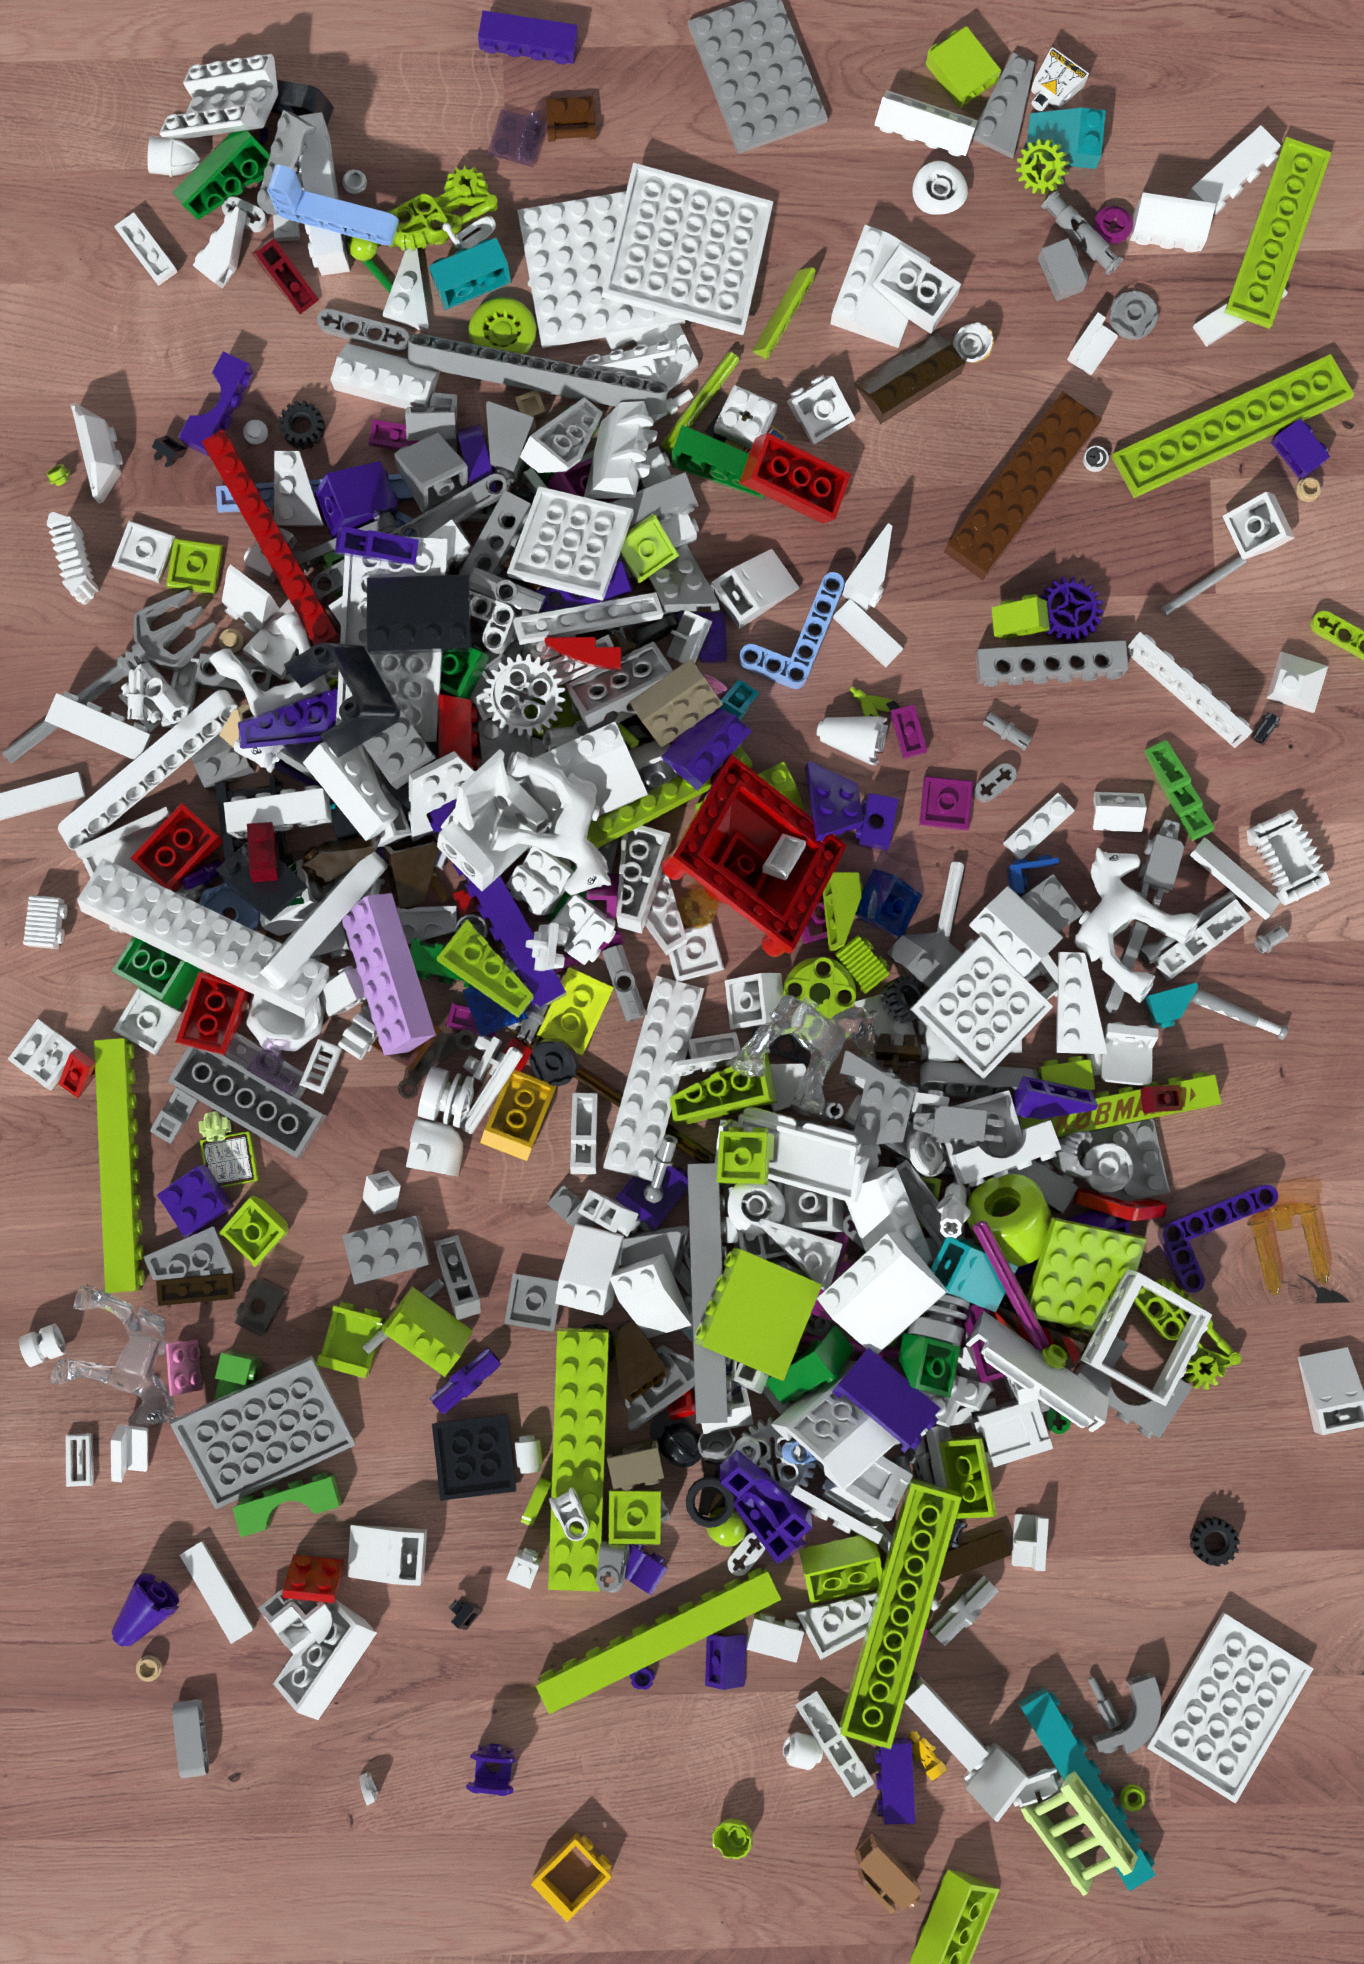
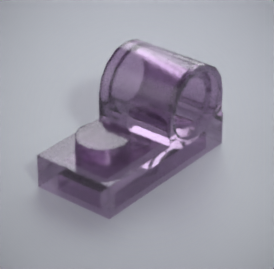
M267 1048L259 1051L247 1071L289 1096L296 1094L300 1088L299 1083L295 1082L296 1077L285 1071L279 1072L284 1063V1056L277 1048ZM267 1054L274 1058L272 1067L265 1063V1056Z

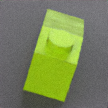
M833 872L823 892L829 951H835L845 946L862 897L863 887L859 879V873Z

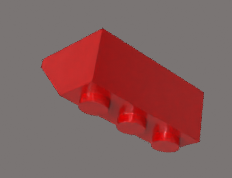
M439 695V759L455 751L474 771H477L478 757L474 756L473 747H478V733L473 732V722H478V709L473 707L471 700Z

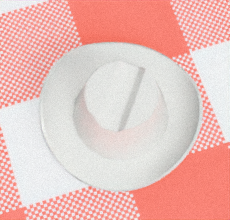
M934 161L923 166L917 173L912 192L916 205L923 212L928 214H947L957 210L964 204L967 199L968 188L964 176L957 168L944 161Z
M769 1180L768 1185L736 1184L728 1198V1214L732 1224L739 1231L748 1235L766 1234L759 1225L760 1219L780 1224L785 1213L784 1197L778 1187Z

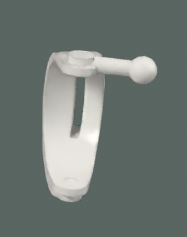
M485 216L477 220L457 235L453 234L449 223L443 224V230L448 233L454 246L459 248V250L463 248L470 249L476 246L480 241L491 235L496 228L495 221L491 216ZM477 228L480 229L479 231L468 237L466 240L462 241V238H464L466 235H468Z

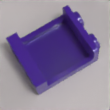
M667 1166L661 1184L664 1194L659 1202L650 1203L644 1197V1189L652 1181L634 1176L615 1199L623 1206L638 1213L637 1217L656 1230L688 1189V1172L680 1166L677 1170L672 1166Z

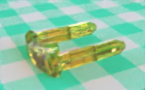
M1312 1203L1278 1204L1257 1212L1248 1219L1247 1226L1252 1228L1265 1286L1273 1296L1280 1293L1281 1283L1266 1225L1267 1222L1272 1220L1276 1221L1278 1231H1285L1293 1228L1290 1216L1300 1215L1314 1276L1320 1284H1326L1329 1280L1330 1272L1315 1215L1318 1208ZM1310 1225H1311V1228H1312V1232H1313V1236H1314V1240H1315V1244H1316V1250H1315V1246H1314V1242H1313V1238H1312V1234H1311ZM1261 1237H1263V1242H1264V1246H1265V1250H1266V1254H1267V1258H1268L1267 1261H1266V1257H1265V1253H1264V1249H1263V1244H1262Z

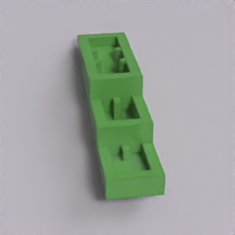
M1165 740L1146 749L1145 755L1191 841L1214 831V825L1202 807L1203 802L1191 784V777L1169 742Z

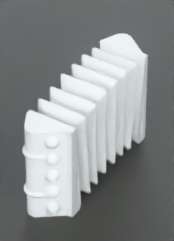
M51 512L48 516L47 526L52 529L49 533L54 537L51 541L55 544L53 549L58 553L55 557L61 562L58 567L63 570L59 574L65 578L62 583L70 591V594L75 596L78 602L86 605L99 590L97 584L92 581L94 576L90 572L93 570L89 567L90 562L86 559L88 554L85 552L87 549L83 545L85 544L82 539L84 537L83 531L70 516L66 517Z
M1292 809L1278 814L1266 822L1258 823L1257 826L1247 830L1249 846L1258 847L1255 853H1262L1260 858L1267 859L1263 865H1271L1267 872L1273 873L1270 879L1275 881L1272 885L1278 886L1274 895L1284 906L1298 901L1308 894L1319 891V889L1330 884L1326 871L1319 870L1323 864L1316 863L1320 856L1313 855L1317 847L1309 846L1313 839L1305 838L1309 831H1300L1303 824H1295L1298 817Z

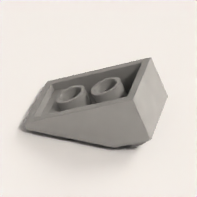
M219 734L191 757L203 786L209 792L216 790L215 783L225 782L229 784L255 772L249 758H245L235 752L234 748Z

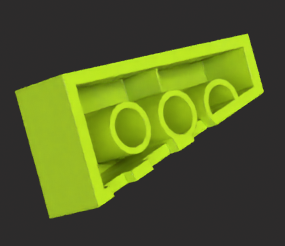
M762 1050L752 1053L746 1059L739 1060L729 1068L716 1072L710 1078L700 1083L697 1082L669 1097L673 1121L681 1125L741 1112L750 1106L757 1108L778 1103L769 1057Z

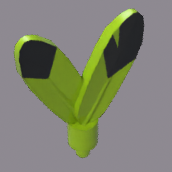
M850 687V691L854 693L853 697L861 702L865 717L879 716L877 710L890 712L900 708L899 704L894 700L872 695L866 696L860 689L856 690L854 687Z

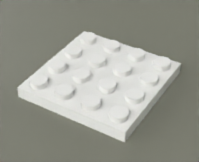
M539 486L508 568V577L603 601L634 515L633 509Z
M979 936L910 1010L979 1077L984 1079L1053 1006L982 936Z

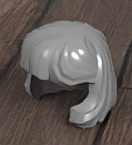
M1077 1131L1066 1135V1137L1059 1138L1061 1150L1055 1151L1056 1157L1050 1158L1055 1167L1068 1175L1078 1178H1089L1092 1175L1093 1169H1084L1081 1166V1152L1083 1151L1081 1142L1084 1141L1090 1144L1093 1140L1092 1134L1089 1131Z

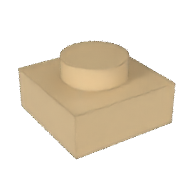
M534 390L515 397L519 412L532 416L534 419L546 415V410L538 391Z

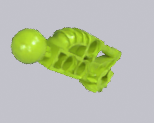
M464 165L463 170L455 167L454 174L448 173V182L444 186V194L434 198L428 194H420L387 212L399 219L392 245H389V247H400L402 251L411 249L413 252L416 251L415 248H427L428 244H444L450 237L443 230L444 223H449L453 234H456L462 229V224L477 218L488 211H496L498 209L497 197L490 195L488 192V184L485 183L482 172L477 173L475 166L468 170L466 165ZM461 206H476L461 217L449 214ZM437 227L442 228V229H440V230H434V228H437ZM349 236L347 248L351 256L356 260L367 261L376 255L379 244Z
M1161 1277L1154 1281L1202 1308L1189 1294H1184L1185 1290L1182 1287H1176L1173 1281L1167 1282ZM1141 1286L1133 1305L1161 1338L1177 1342L1189 1320L1185 1316V1310ZM1155 1301L1158 1304L1159 1310L1157 1314L1152 1315L1149 1311V1306ZM1211 1319L1206 1326L1208 1327L1206 1331L1225 1356L1203 1348L1198 1342V1349L1191 1356L1185 1373L1188 1374L1185 1377V1382H1193V1388L1196 1389L1202 1386L1203 1389L1208 1390L1210 1383L1217 1386L1218 1381L1215 1377H1224L1226 1367L1238 1365L1241 1362L1240 1354L1234 1352L1224 1338L1219 1336L1212 1327L1213 1322ZM1171 1321L1175 1326V1330L1171 1335H1168L1165 1327ZM1200 1363L1206 1364L1204 1366V1373L1199 1372L1201 1370Z

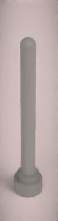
M1232 891L1226 893L1196 914L1199 917L1196 925L1198 926L1237 899L1238 896ZM1165 936L1156 943H1146L1141 946L1139 954L1150 965L1159 958L1160 951L1176 940Z

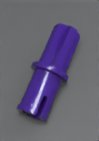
M216 859L208 865L198 866L195 872L181 879L183 888L189 890L201 884H209L213 878L220 876L216 869L224 862Z

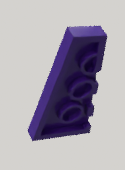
M332 688L238 722L240 748L247 749L324 741L321 734L336 726L338 689Z

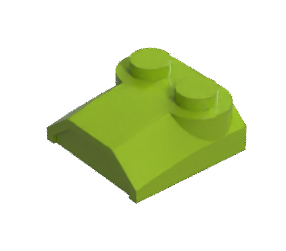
M253 1195L219 1233L224 1235L254 1267H257L272 1249L287 1236L289 1227L286 1220L265 1200Z

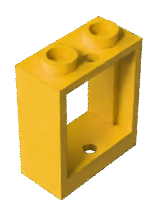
M577 1832L532 1877L531 1885L566 1922L612 1877L611 1862L603 1854L599 1856L593 1850V1843L585 1835L581 1837ZM576 1846L601 1873L570 1902L546 1875Z

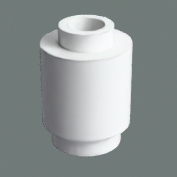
M534 1435L520 1436V1441L515 1442L517 1467H520V1473L541 1471L540 1465L543 1463L540 1439H535Z

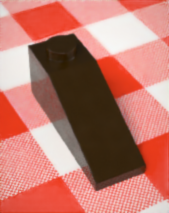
M378 835L367 841L363 837L326 841L318 847L314 845L305 852V859L301 867L322 888L376 851L381 837Z

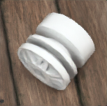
M432 1066L421 1094L418 1116L435 1121L440 1111L444 1112V1124L448 1125L452 1115H454L453 1126L460 1128L470 1111L473 1101L474 1078L467 1076L463 1086H461L462 1074L457 1073L453 1082L450 1083L448 1070Z

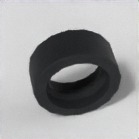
M713 1476L703 1477L695 1481L689 1488L686 1497V1508L689 1516L698 1525L706 1528L718 1527L726 1523L731 1517L735 1506L734 1494L720 1483V1478ZM705 1487L718 1488L725 1497L724 1510L715 1517L703 1516L695 1507L696 1495Z

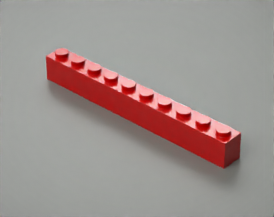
M221 430L203 440L202 443L292 606L298 613L314 645L322 642L340 644L341 637L231 439L224 430Z

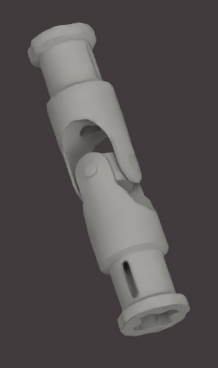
M1054 191L1043 202L1041 207L1044 210L1047 209L1056 218L1055 222L1081 246L1093 261L1097 260L1106 270L1105 273L1107 275L1112 274L1124 259L1117 257L1109 248V244L1092 229L1090 224L1071 205L1068 206L1059 197L1060 193L1058 191ZM1072 224L1079 225L1076 232L1073 230Z

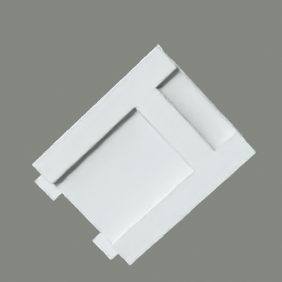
M1017 1399L996 1405V1409L972 1413L974 1417L971 1423L972 1429H976L982 1438L986 1462H991L993 1467L1053 1449L1038 1399L1019 1405Z
M882 1456L844 1491L835 1483L826 1479L822 1487L825 1490L823 1497L872 1528H876L879 1524L892 1520L895 1510L913 1475Z

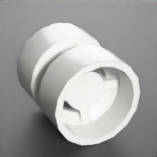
M56 1324L41 1328L38 1334L33 1331L19 1337L20 1350L29 1367L45 1362L46 1357L54 1359L66 1354L65 1341Z

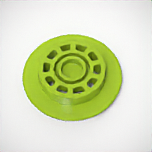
M498 297L484 302L475 310L469 323V338L471 343L475 345L526 354L532 347L536 337V323L531 311L524 304L512 298Z

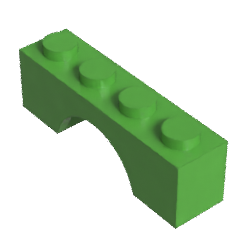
M327 1472L312 1476L313 1481L304 1484L301 1479L288 1483V1489L278 1491V1487L263 1491L264 1496L254 1499L253 1495L238 1499L239 1504L232 1508L240 1537L260 1532L270 1527L273 1511L283 1502H301L308 1506L314 1514L340 1507L343 1502L335 1474L327 1476Z

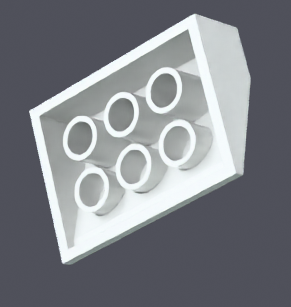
M864 225L834 306L830 324L899 348L909 319L873 286V283L899 245L904 246L928 263H930L931 258L887 232Z
M616 722L535 757L551 767L562 770L566 778L573 772L580 779L594 783L597 789L595 806L600 807L599 816L648 795ZM530 774L531 782L552 824L562 805L551 784L541 777Z
M900 1231L887 1233L826 1289L817 1300L836 1323L866 1349L869 1347L878 1355L948 1291Z

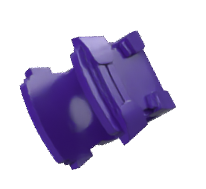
M494 1743L487 1744V1746L478 1745V1750L470 1755V1758L476 1760L474 1782H469L466 1788L475 1794L483 1793L499 1796L512 1794L514 1790L510 1786L512 1762H516L513 1755L514 1749L503 1748V1745ZM487 1762L501 1763V1769L498 1772H490L487 1768Z

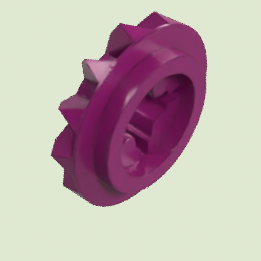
M1119 206L1103 208L1098 212L1094 221L1095 231L1107 243H1114L1115 245L1125 241L1133 228L1130 214ZM1117 218L1116 227L1118 228H1115L1114 231L1109 232L1110 226L1108 224H1111L1112 221H1114V219Z

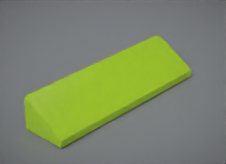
M806 268L797 272L753 348L755 354L766 360L769 359L815 280L816 271L814 268Z

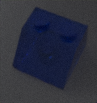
M873 869L861 894L862 897L855 915L866 923L897 938H901L905 934L923 894L896 875Z

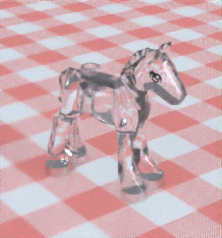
M785 995L780 999L777 1007L769 1013L773 1021L766 1025H760L752 1039L742 1047L739 1056L734 1059L731 1067L747 1077L764 1076L766 1069L765 1053L768 1047L779 1036L791 1033L802 1047L811 1052L809 1066L798 1086L791 1103V1108L808 1117H811V1114L823 1116L827 1105L822 1087L828 1070L840 1055L844 1042L848 1037H851L861 1054L868 1056L873 1053L875 1044L874 1017L879 1013L878 1010L867 1012L861 1007L853 1006L843 1010V1012L840 1011V1013L829 1019L816 1010L818 1004L809 998H804L802 1001L793 995Z
M88 1284L80 1286L74 1301V1309L85 1311L101 1308L112 1312L121 1320L130 1339L119 1355L116 1366H104L85 1360H72L63 1357L62 1360H57L54 1365L50 1383L62 1385L76 1378L84 1377L98 1380L119 1391L134 1393L142 1399V1404L129 1417V1426L148 1427L159 1423L171 1422L172 1419L176 1418L173 1411L175 1408L173 1396H170L169 1389L153 1373L158 1355L164 1356L166 1344H168V1341L164 1340L167 1327L165 1319L161 1315L150 1313L143 1306L135 1312L131 1303L120 1300L110 1293H105L104 1290H98L94 1286Z

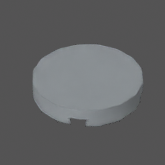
M1141 291L1120 294L1114 300L1109 311V322L1112 329L1119 336L1129 340H1138L1146 337L1154 329L1158 320L1156 303L1148 294Z

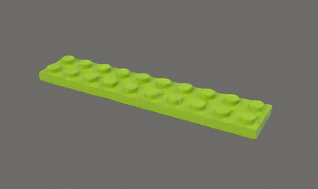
M1330 354L1112 454V460L1133 498H1136L1288 428L1300 418L1304 421L1353 398L1354 393Z

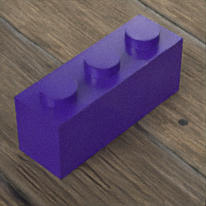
M894 1738L891 1749L881 1746L874 1747L875 1763H880V1773L875 1774L876 1790H881V1800H877V1815L882 1816L884 1825L914 1824L912 1743L909 1738Z

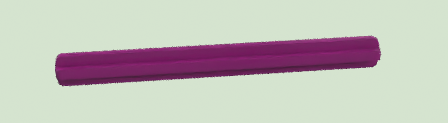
M980 1220L973 1225V1230L1034 1347L1039 1351H1043L1046 1347H1049V1341L988 1223Z

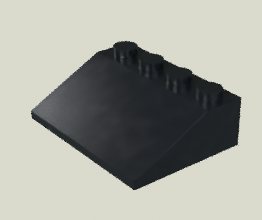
M469 574L367 578L366 626L367 650L370 655L472 651Z

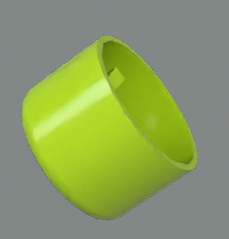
M1006 1174L995 1179L993 1177L980 1184L972 1192L966 1204L971 1210L967 1223L977 1246L983 1248L973 1230V1225L983 1220L988 1223L1007 1261L1019 1267L1037 1260L1040 1257L1052 1219L1041 1188L1032 1179L1017 1174ZM1017 1208L1015 1212L1008 1216L995 1217L1005 1210Z

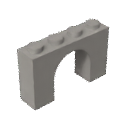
M1115 1337L1102 1363L1113 1368L1128 1344ZM1080 1363L1073 1373L1109 1398L1108 1409L1111 1407L1118 1412L1116 1417L1128 1425L1131 1421L1140 1426L1137 1431L1151 1439L1152 1435L1160 1439L1192 1389V1386L1179 1379L1175 1387L1174 1396L1171 1395L1166 1406L1149 1398L1139 1403L1129 1404L1122 1402L1115 1395L1111 1387V1377L1094 1367Z

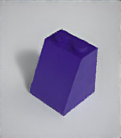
M380 461L326 473L314 493L332 539L337 538L338 528L341 526L358 529L374 522L373 519L382 513L391 512L393 514L398 507V497L392 491L389 484V475L383 469Z

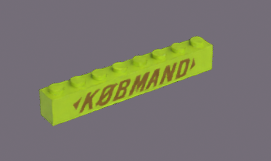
M1205 1071L1191 1074L1192 1079L1183 1081L1182 1076L1167 1079L1168 1084L1160 1085H1180L1183 1109L1181 1111L1144 1114L1141 1090L1134 1091L1133 1086L1118 1089L1119 1094L1110 1096L1109 1091L1094 1094L1098 1104L1096 1110L1041 1120L1023 1118L1020 1115H1017L1022 1135L1024 1129L1051 1120L1056 1136L1061 1137L1077 1131H1091L1222 1104L1216 1076H1207ZM1158 1081L1151 1082L1149 1086L1143 1087L1159 1086Z

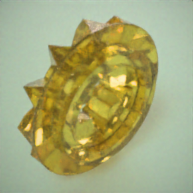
M700 889L698 891H689L685 896H681V900L677 905L682 923L694 929L709 925L714 920L717 912L715 900ZM693 901L699 906L703 905L700 908V917H698L695 911L690 912L693 909Z

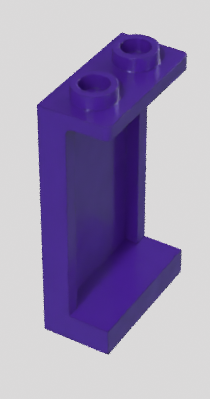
M869 1347L832 1391L838 1398H841L844 1394L903 1445L901 1450L904 1453L910 1447L915 1449L924 1438L920 1435L926 1428L930 1431L939 1420L935 1415L941 1408L919 1389L911 1388L906 1378Z

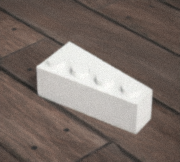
M323 742L303 762L365 841L380 835L397 817L357 747L338 758L326 742Z
M319 785L305 787V791L296 792L295 789H286L280 791L281 794L271 796V793L256 794V798L247 799L245 796L233 797L231 802L224 803L227 833L242 840L247 839V824L273 822L274 831H288L293 829V824H297V827H308L332 822L329 795Z
M641 825L622 835L616 913L618 927L642 934L663 872L662 861L668 856L671 848V833Z

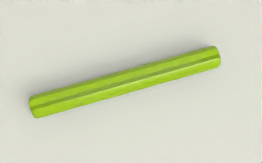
M728 352L661 443V448L665 452L672 453L681 426L684 425L691 428L739 362V357L736 354Z

